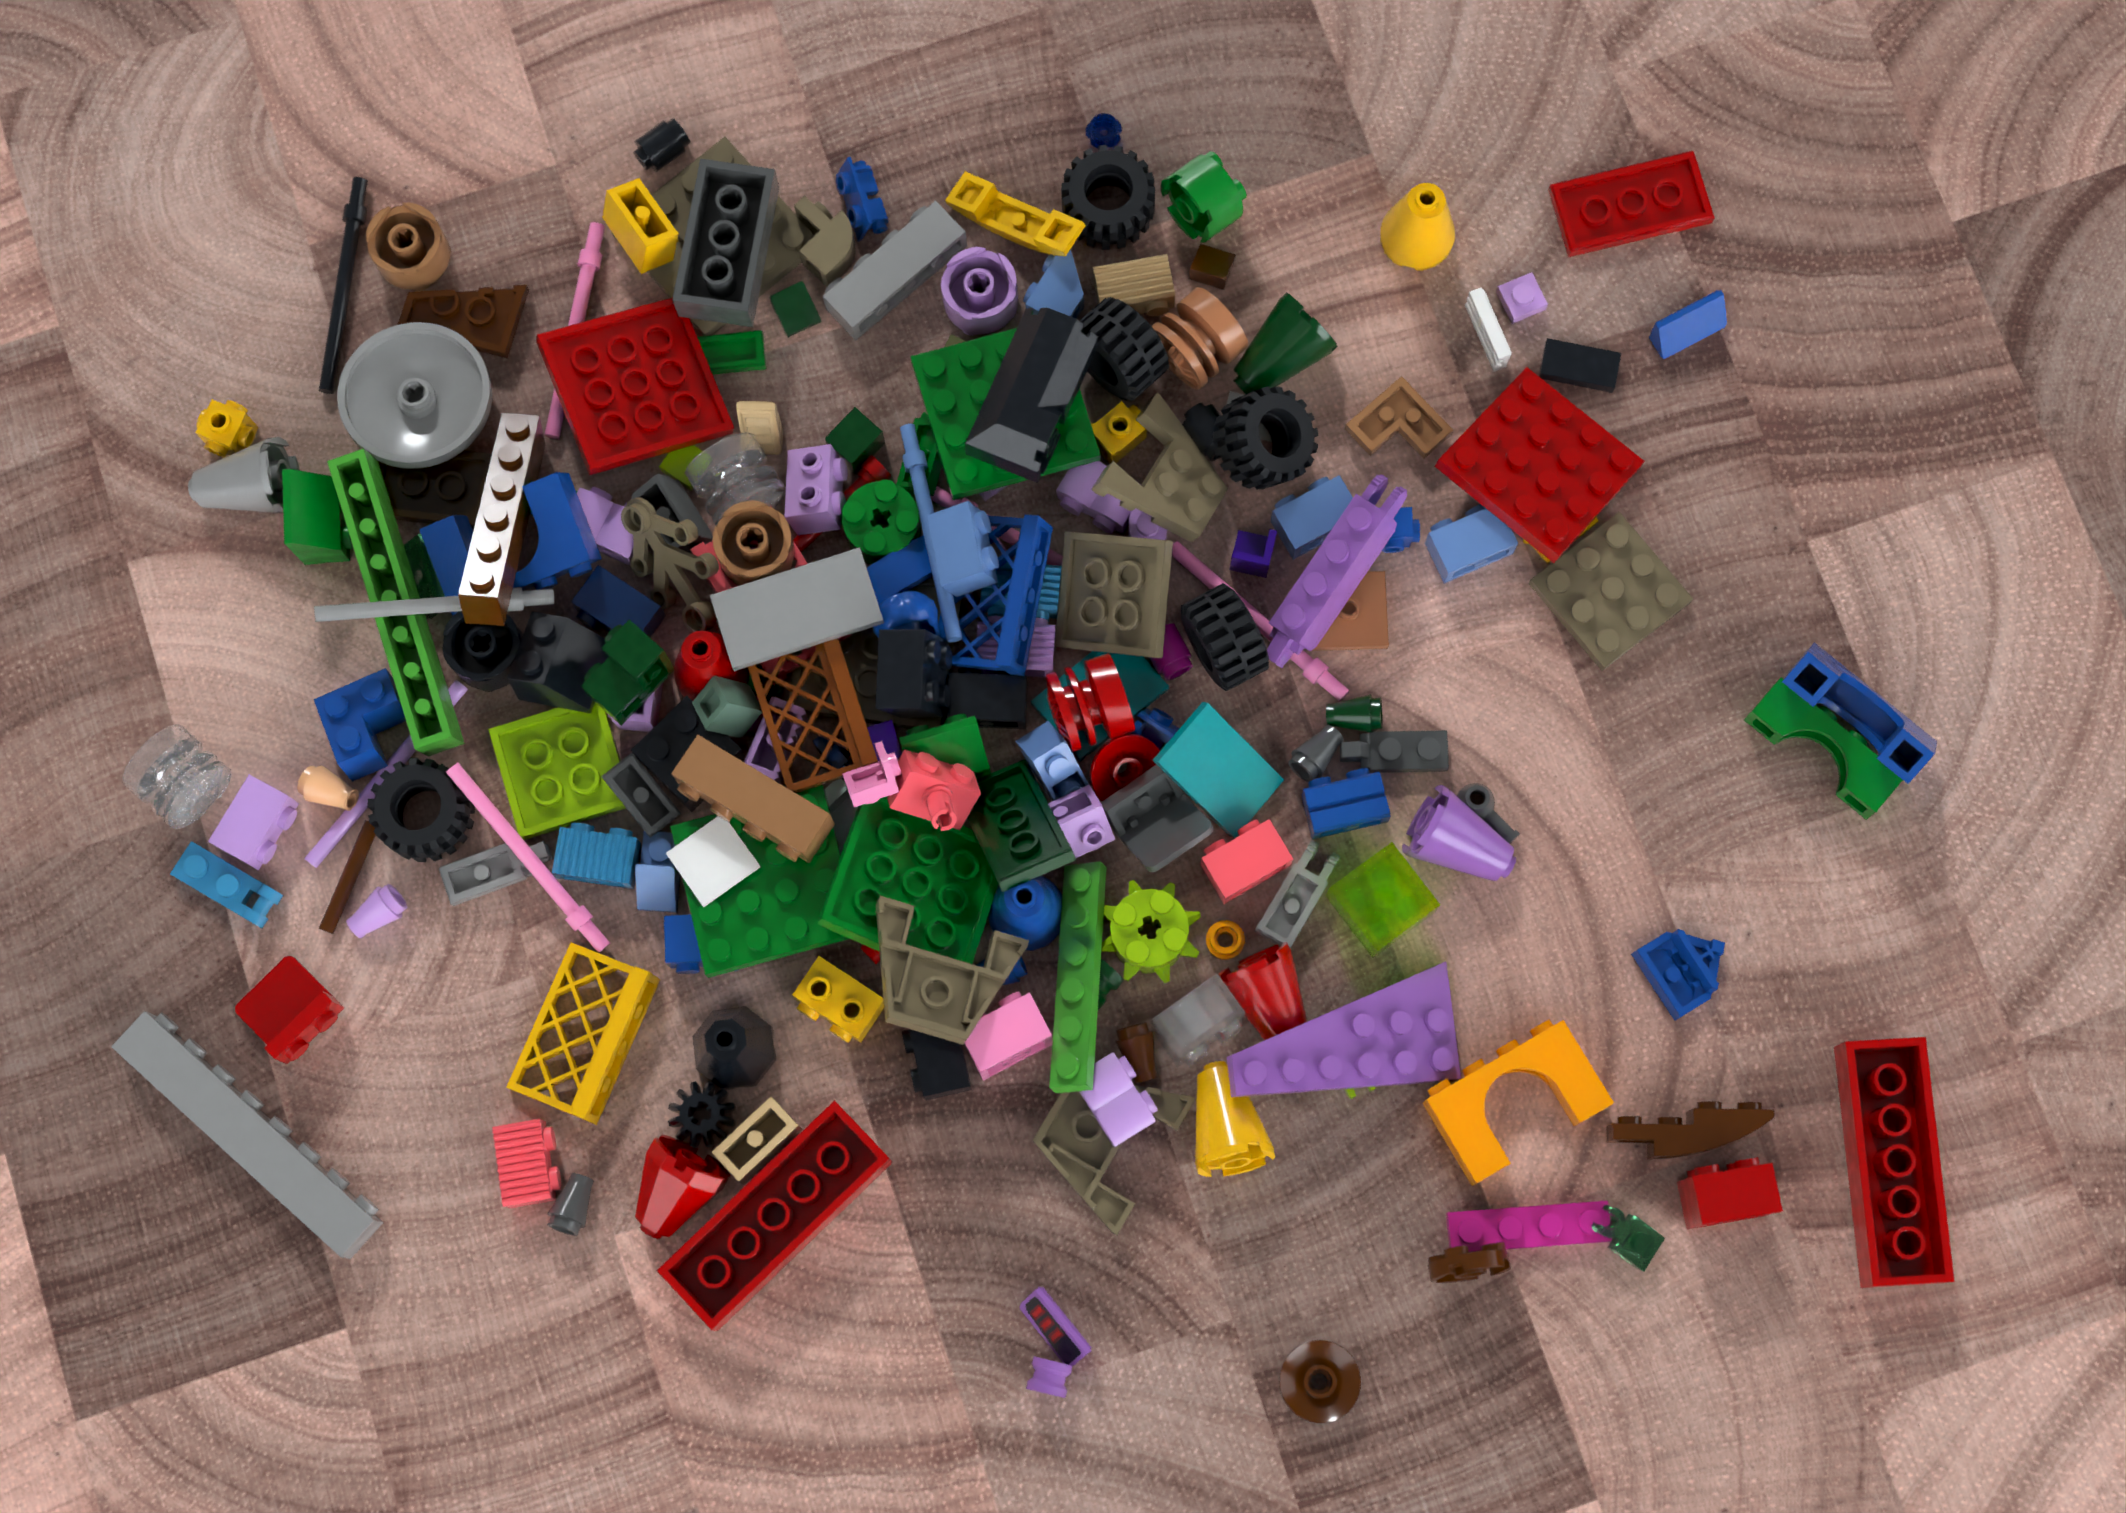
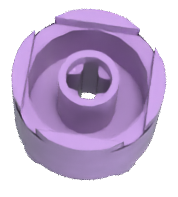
M982 247L962 250L950 259L941 280V290L944 308L951 322L965 334L971 336L989 334L1004 327L1015 316L1018 304L1016 273L1010 261L1004 255L988 251ZM980 289L982 293L974 292V290Z

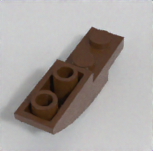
M1703 1101L1697 1102V1108L1686 1112V1124H1682L1681 1117H1659L1658 1124H1642V1117L1638 1116L1617 1117L1618 1123H1613L1606 1127L1607 1143H1647V1159L1684 1157L1710 1151L1739 1140L1761 1128L1775 1118L1774 1110L1762 1109V1103L1739 1102L1737 1103V1109H1722V1102Z

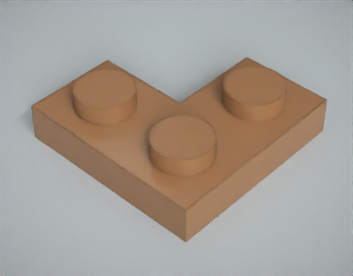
M1402 376L1345 425V430L1370 456L1399 432L1425 459L1453 433V429Z

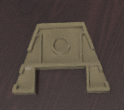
M1156 393L1147 401L1136 421L1165 447L1143 483L1140 485L1119 465L1112 461L1103 470L1091 490L1102 497L1109 494L1121 500L1119 506L1129 511H1133L1135 508L1152 516L1151 522L1193 542L1202 534L1228 488L1204 454L1200 452L1193 439L1162 396Z
M880 896L876 903L885 1022L963 1045L1026 950L1029 940L995 930L991 935L984 968L907 945L906 939L915 906Z
M1134 1085L1139 1093L1146 1090L1156 1105L1158 1111L1152 1114L1153 1117L1178 1131L1195 1102V1098ZM1079 1091L1060 1093L1035 1135L1033 1142L1113 1234L1118 1235L1135 1203L1100 1183V1180L1121 1144L1115 1148L1112 1146Z

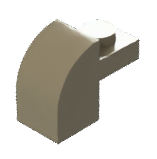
M804 196L794 205L795 212L798 218L815 236L799 250L802 264L828 287L832 281L842 277L853 263L856 247L852 226L842 210L833 218L823 204L818 201L813 204Z

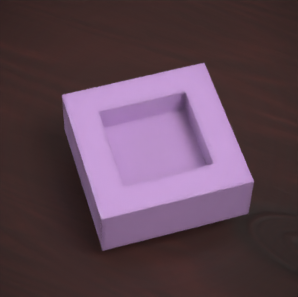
M1532 272L1497 287L1496 293L1512 324L1545 311L1548 306Z

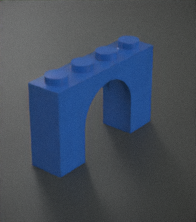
M555 472L522 486L538 528L539 539L536 553L530 563L516 573L513 588L521 587L522 591L533 587L536 590L549 589L558 584L556 578L569 573L570 577L573 578L592 571L591 564L602 560L570 474ZM452 515L419 529L445 597L458 596L473 535L468 517L464 515Z
M1815 642L1791 668L1782 681L1812 707L1817 703H1821L1851 724L1877 749V759L1907 784L1912 781L1935 755L1937 741Z

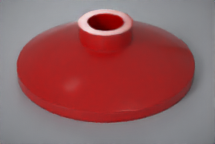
M1135 734L1121 735L1104 744L1095 755L1090 769V782L1096 796L1101 801H1104L1154 767L1156 764L1152 760L1160 752L1158 747L1149 739ZM1126 762L1127 769L1123 773L1118 774L1119 767Z

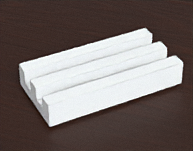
M1481 287L1470 291L1465 307L1493 371L1505 368L1512 352L1485 290Z

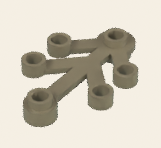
M637 497L628 501L622 509L621 521L624 528L633 535V557L630 560L632 571L639 577H644L654 572L653 590L650 594L651 600L660 605L663 610L676 603V592L669 585L670 577L687 604L682 613V619L686 628L691 633L707 631L713 628L717 621L713 604L708 601H701L681 567L693 571L701 579H707L718 572L719 564L717 559L711 553L696 556L669 545L660 534L673 537L677 544L685 546L697 540L698 529L696 525L689 519L676 523L657 515L654 507L643 498ZM648 543L654 551V556L648 552Z

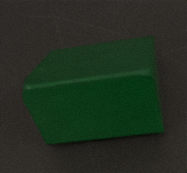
M803 281L769 297L787 337L822 322Z

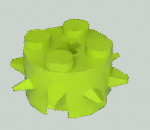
M1132 880L1129 881V895L1124 897L1117 906L1104 905V916L1110 922V936L1102 942L1101 952H1115L1118 959L1124 964V980L1129 981L1141 971L1146 974L1156 973L1164 983L1170 982V967L1178 961L1179 957H1198L1199 951L1189 942L1188 935L1189 926L1201 918L1200 911H1184L1180 902L1174 898V883L1169 882L1162 890H1142L1136 881ZM1151 923L1152 927L1156 925L1159 928L1156 930L1154 939H1148L1147 934L1143 936L1139 934L1143 930L1144 924Z

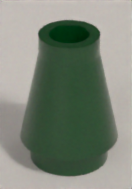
M1369 694L1338 703L1326 704L1327 725L1371 733L1373 729H1381L1383 727L1381 697L1372 698V695Z

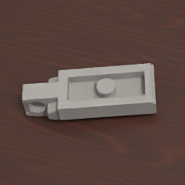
M544 841L529 846L543 863L553 859L549 846ZM506 843L439 868L450 904L453 906L526 880L527 877L532 876Z

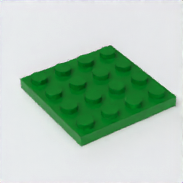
M1017 328L910 356L952 500L1029 480L965 454L966 440ZM1079 388L1065 424L1057 423L1056 428L1059 429L1058 433L1061 436L1047 470L1041 476L1100 461L1101 454Z
M823 785L796 793L831 815ZM712 814L670 826L675 846L712 821L717 815ZM732 817L729 823L761 867L705 907L702 906L683 879L704 972L708 978L849 939L817 925L841 856L834 827L810 863L799 857L796 862H793L776 850L778 844L766 837L763 842L758 841L742 829L745 824Z
M886 796L874 803L858 806L817 925L879 951L876 903L879 897L883 896L915 906L906 939L907 945L973 964L998 882L972 829L962 826L960 830L951 828L946 831H940V826L938 829H935L929 820L890 809Z

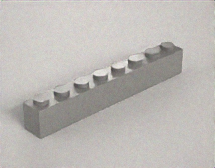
M144 1011L111 1047L341 1258L351 1259L384 1223L375 1215L379 1210L377 1206L364 1195L360 1194L356 1198L346 1188L350 1182L334 1168H331L329 1172L318 1163L321 1156L305 1142H302L299 1146L291 1139L289 1135L293 1131L285 1122L277 1116L269 1119L260 1110L264 1104L248 1090L241 1093L232 1085L236 1079L229 1071L219 1064L212 1067L204 1059L208 1053L191 1038L185 1042L175 1033L179 1026L162 1012L156 1016Z

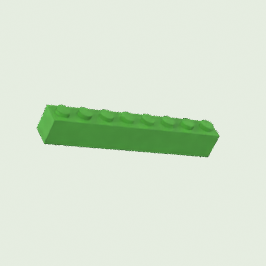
M360 449L327 461L369 601L420 599L378 461L365 449ZM425 614L376 617V624L415 750L429 757L465 744Z

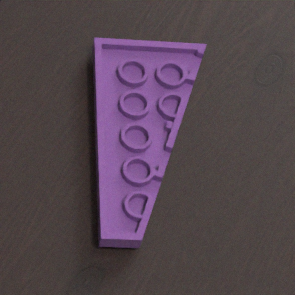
M1446 961L1228 1056L1227 1065L1231 1097L1441 1082L1447 1078L1449 1081L1461 1079Z

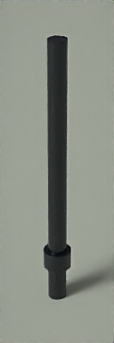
M353 177L349 203L344 206L342 218L346 224L319 384V391L326 394L334 393L360 227L365 225L367 214L364 202L368 180L362 177Z

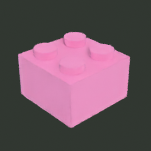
M1018 991L1001 999L998 1002L1000 1008L987 1015L984 1013L964 1044L983 1081L1052 1045V1034L1030 992L1022 996Z

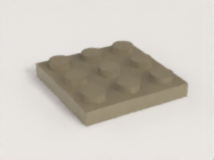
M1620 512L1568 550L1555 563H1551L1529 582L1532 589L1601 671H1604L1693 601L1691 595Z
M1065 531L1055 647L1162 658L1173 541Z

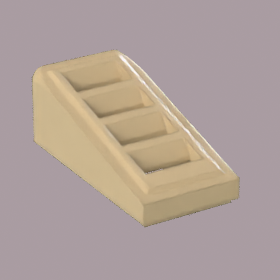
M766 401L737 402L736 411L745 452L747 454L764 455L781 454L783 425L776 404Z

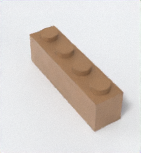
M700 735L696 736L671 773L679 784L677 790L694 802H697L699 798L712 804L710 810L727 822H730L732 817L745 824L742 829L758 841L763 842L766 837L778 844L776 850L793 862H796L799 857L810 863L835 825L828 812Z

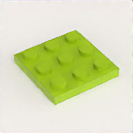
M596 702L591 713L558 707L488 729L517 832L523 840L558 830L560 827L571 826V823H581L626 808L601 777L618 764L621 759L607 712Z

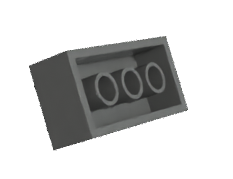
M700 158L672 299L679 317L753 327L780 188L775 169Z

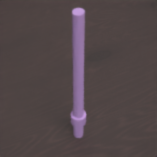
M455 680L448 689L453 707L468 690L458 680ZM410 734L387 760L388 766L380 769L359 793V798L354 808L350 811L345 810L304 858L315 868L321 864L368 808V799H375L376 795L371 789L374 783L381 785L384 781L380 775L385 770L390 774L396 771L393 764L399 761L405 764L416 752Z

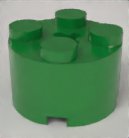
M1209 151L1205 155L1200 154L1163 179L1160 186L1162 197L1168 194L1172 205L1167 209L1175 223L1191 239L1194 240L1198 236L1202 237L1200 243L1207 242L1243 215L1242 201L1247 198L1246 190L1240 181L1231 179L1223 168L1221 159L1213 151Z
M880 480L861 486L851 494L842 508V524L848 545L851 550L860 547L864 561L869 565L891 552H897L905 548L913 540L921 537V521L916 502L907 490L893 481ZM879 521L888 522L889 526L883 529L882 526L876 525V523Z

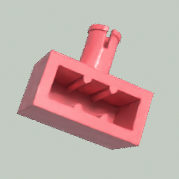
M904 749L898 760L902 775L895 777L899 792L887 796L890 809L929 820L935 829H938L940 826V831H946L951 828L960 830L981 794L974 771L963 764L955 763L952 765L937 760L926 752L915 753Z

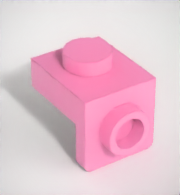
M882 741L874 743L880 761L842 773L854 807L871 804L880 798L899 792L895 777L902 775L895 753L887 754Z

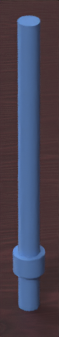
M905 424L900 427L905 454L902 456L905 471L910 473L947 642H957L962 639L954 598L953 594L940 586L926 515L934 513L925 470L928 468L925 452L920 450L915 425Z

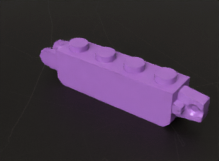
M1381 474L1374 477L1361 496L1355 494L1269 621V624L1273 626L1269 635L1273 640L1267 648L1268 657L1271 662L1283 668L1293 653L1299 655L1304 648L1311 651L1317 647L1395 532L1397 522L1393 518L1408 496L1406 489L1401 486L1393 489L1381 508H1378L1375 505L1388 485V478Z

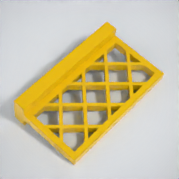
M570 942L506 1088L597 1125L661 979L649 971L636 966L633 967ZM579 954L589 958L594 973L575 981L571 969ZM598 962L607 965V967L600 970ZM617 970L629 974L623 988L609 994L603 977ZM597 980L603 998L584 1006L578 988ZM572 991L578 1009L559 1017L555 1006L558 998ZM606 1005L610 1014L607 1025L593 1031L587 1013ZM581 1016L587 1034L568 1042L562 1024ZM556 1027L562 1046L543 1054L539 1043L542 1034ZM601 1036L600 1041L598 1043L596 1038ZM590 1041L594 1051L592 1059L589 1063L577 1067L571 1049ZM565 1053L571 1071L552 1079L546 1061ZM539 1064L545 1083L531 1089L520 1085L527 1069ZM585 1073L583 1079H581L580 1075ZM574 1078L578 1091L572 1104L569 1105L560 1101L555 1086ZM548 1089L551 1097L544 1095L541 1092Z

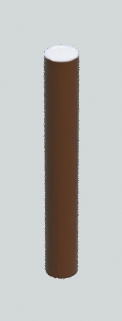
M364 821L321 921L320 930L334 934L376 836L374 833L375 827L369 821Z

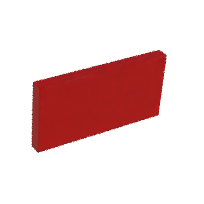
M1694 150L1550 184L1548 188L1568 257L1711 224L1715 219Z

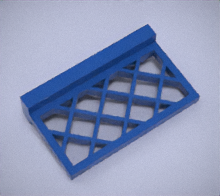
M1024 514V518L988 516L991 526L997 527L991 533H988L990 545L994 542L1002 553L998 557L999 567L995 570L997 571L1008 562L1013 569L1012 576L1001 587L997 583L991 585L995 592L980 604L977 603L971 593L958 597L953 595L955 604L966 596L974 609L959 620L962 640L966 647L955 656H952V666L1006 671L1010 675L1025 676L1053 527L1039 515ZM1010 528H1020L1018 542L1006 550L999 537ZM1001 599L1006 606L1004 616L992 625L984 612ZM940 613L938 623L939 637L947 640ZM979 616L988 629L971 642L963 629ZM991 637H994L998 643L995 660L983 659L977 649ZM973 654L975 658H969L968 656Z

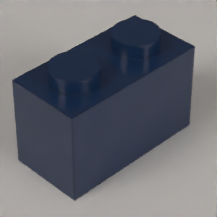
M597 565L571 601L579 612L576 618L593 630L600 626L607 632H610L615 626L619 624L623 626L630 619L651 638L666 617L660 605L600 565Z

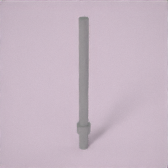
M521 587L513 588L508 612L522 611L524 606L554 604L553 589L522 591ZM458 596L314 606L315 622L462 611Z

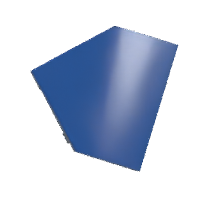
M1677 929L1673 933L1666 932L1637 949L1631 955L1674 1021L1711 999L1712 993L1718 990V967L1720 956L1724 953L1725 942L1715 939L1708 941L1687 935L1684 930Z

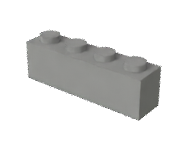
M934 201L928 207L922 206L915 211L904 228L900 231L894 230L889 233L882 241V246L872 255L868 253L862 256L855 263L852 272L843 279L841 277L835 279L826 288V294L823 295L826 310L855 341L947 264L954 255L967 247L965 230L937 201Z

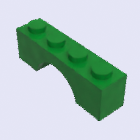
M1781 677L1747 715L1744 721L1773 745L1790 738H1806L1819 743L1827 749L1834 758L1838 768L1839 780L1835 795L1867 820L1878 811L1903 780L1877 759V754L1867 747V741L1860 734L1852 730L1847 731L1836 722L1837 717L1828 708L1821 705L1812 707L1782 682L1784 679Z

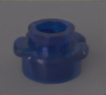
M1101 113L1096 115L1086 127V137L1090 138V144L1097 149L1101 145L1113 148L1121 140L1122 126L1110 114ZM1102 130H1106L1108 133L1106 135H1102L1100 132Z

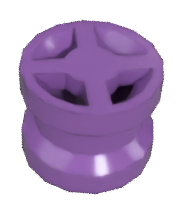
M1033 1356L1032 1366L1035 1370L1033 1378L1027 1382L1026 1389L1066 1398L1067 1389L1064 1384L1066 1377L1071 1374L1073 1366Z

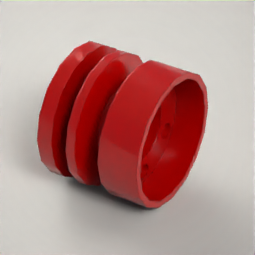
M1109 653L1084 661L1085 680L1079 681L1070 666L1064 668L1068 684L1065 687H1062L1055 671L1045 674L1047 700L1055 725L1072 752L1081 750L1079 731H1084L1090 746L1096 744V725L1102 724L1105 732L1111 739L1135 731L1130 705L1114 661Z

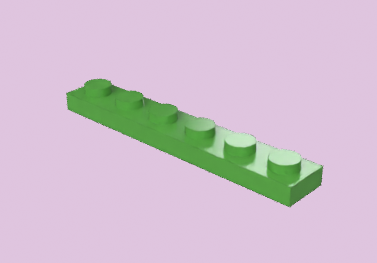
M1101 861L1065 865L1049 1085V1088L1055 1093L1093 1090L1107 867Z

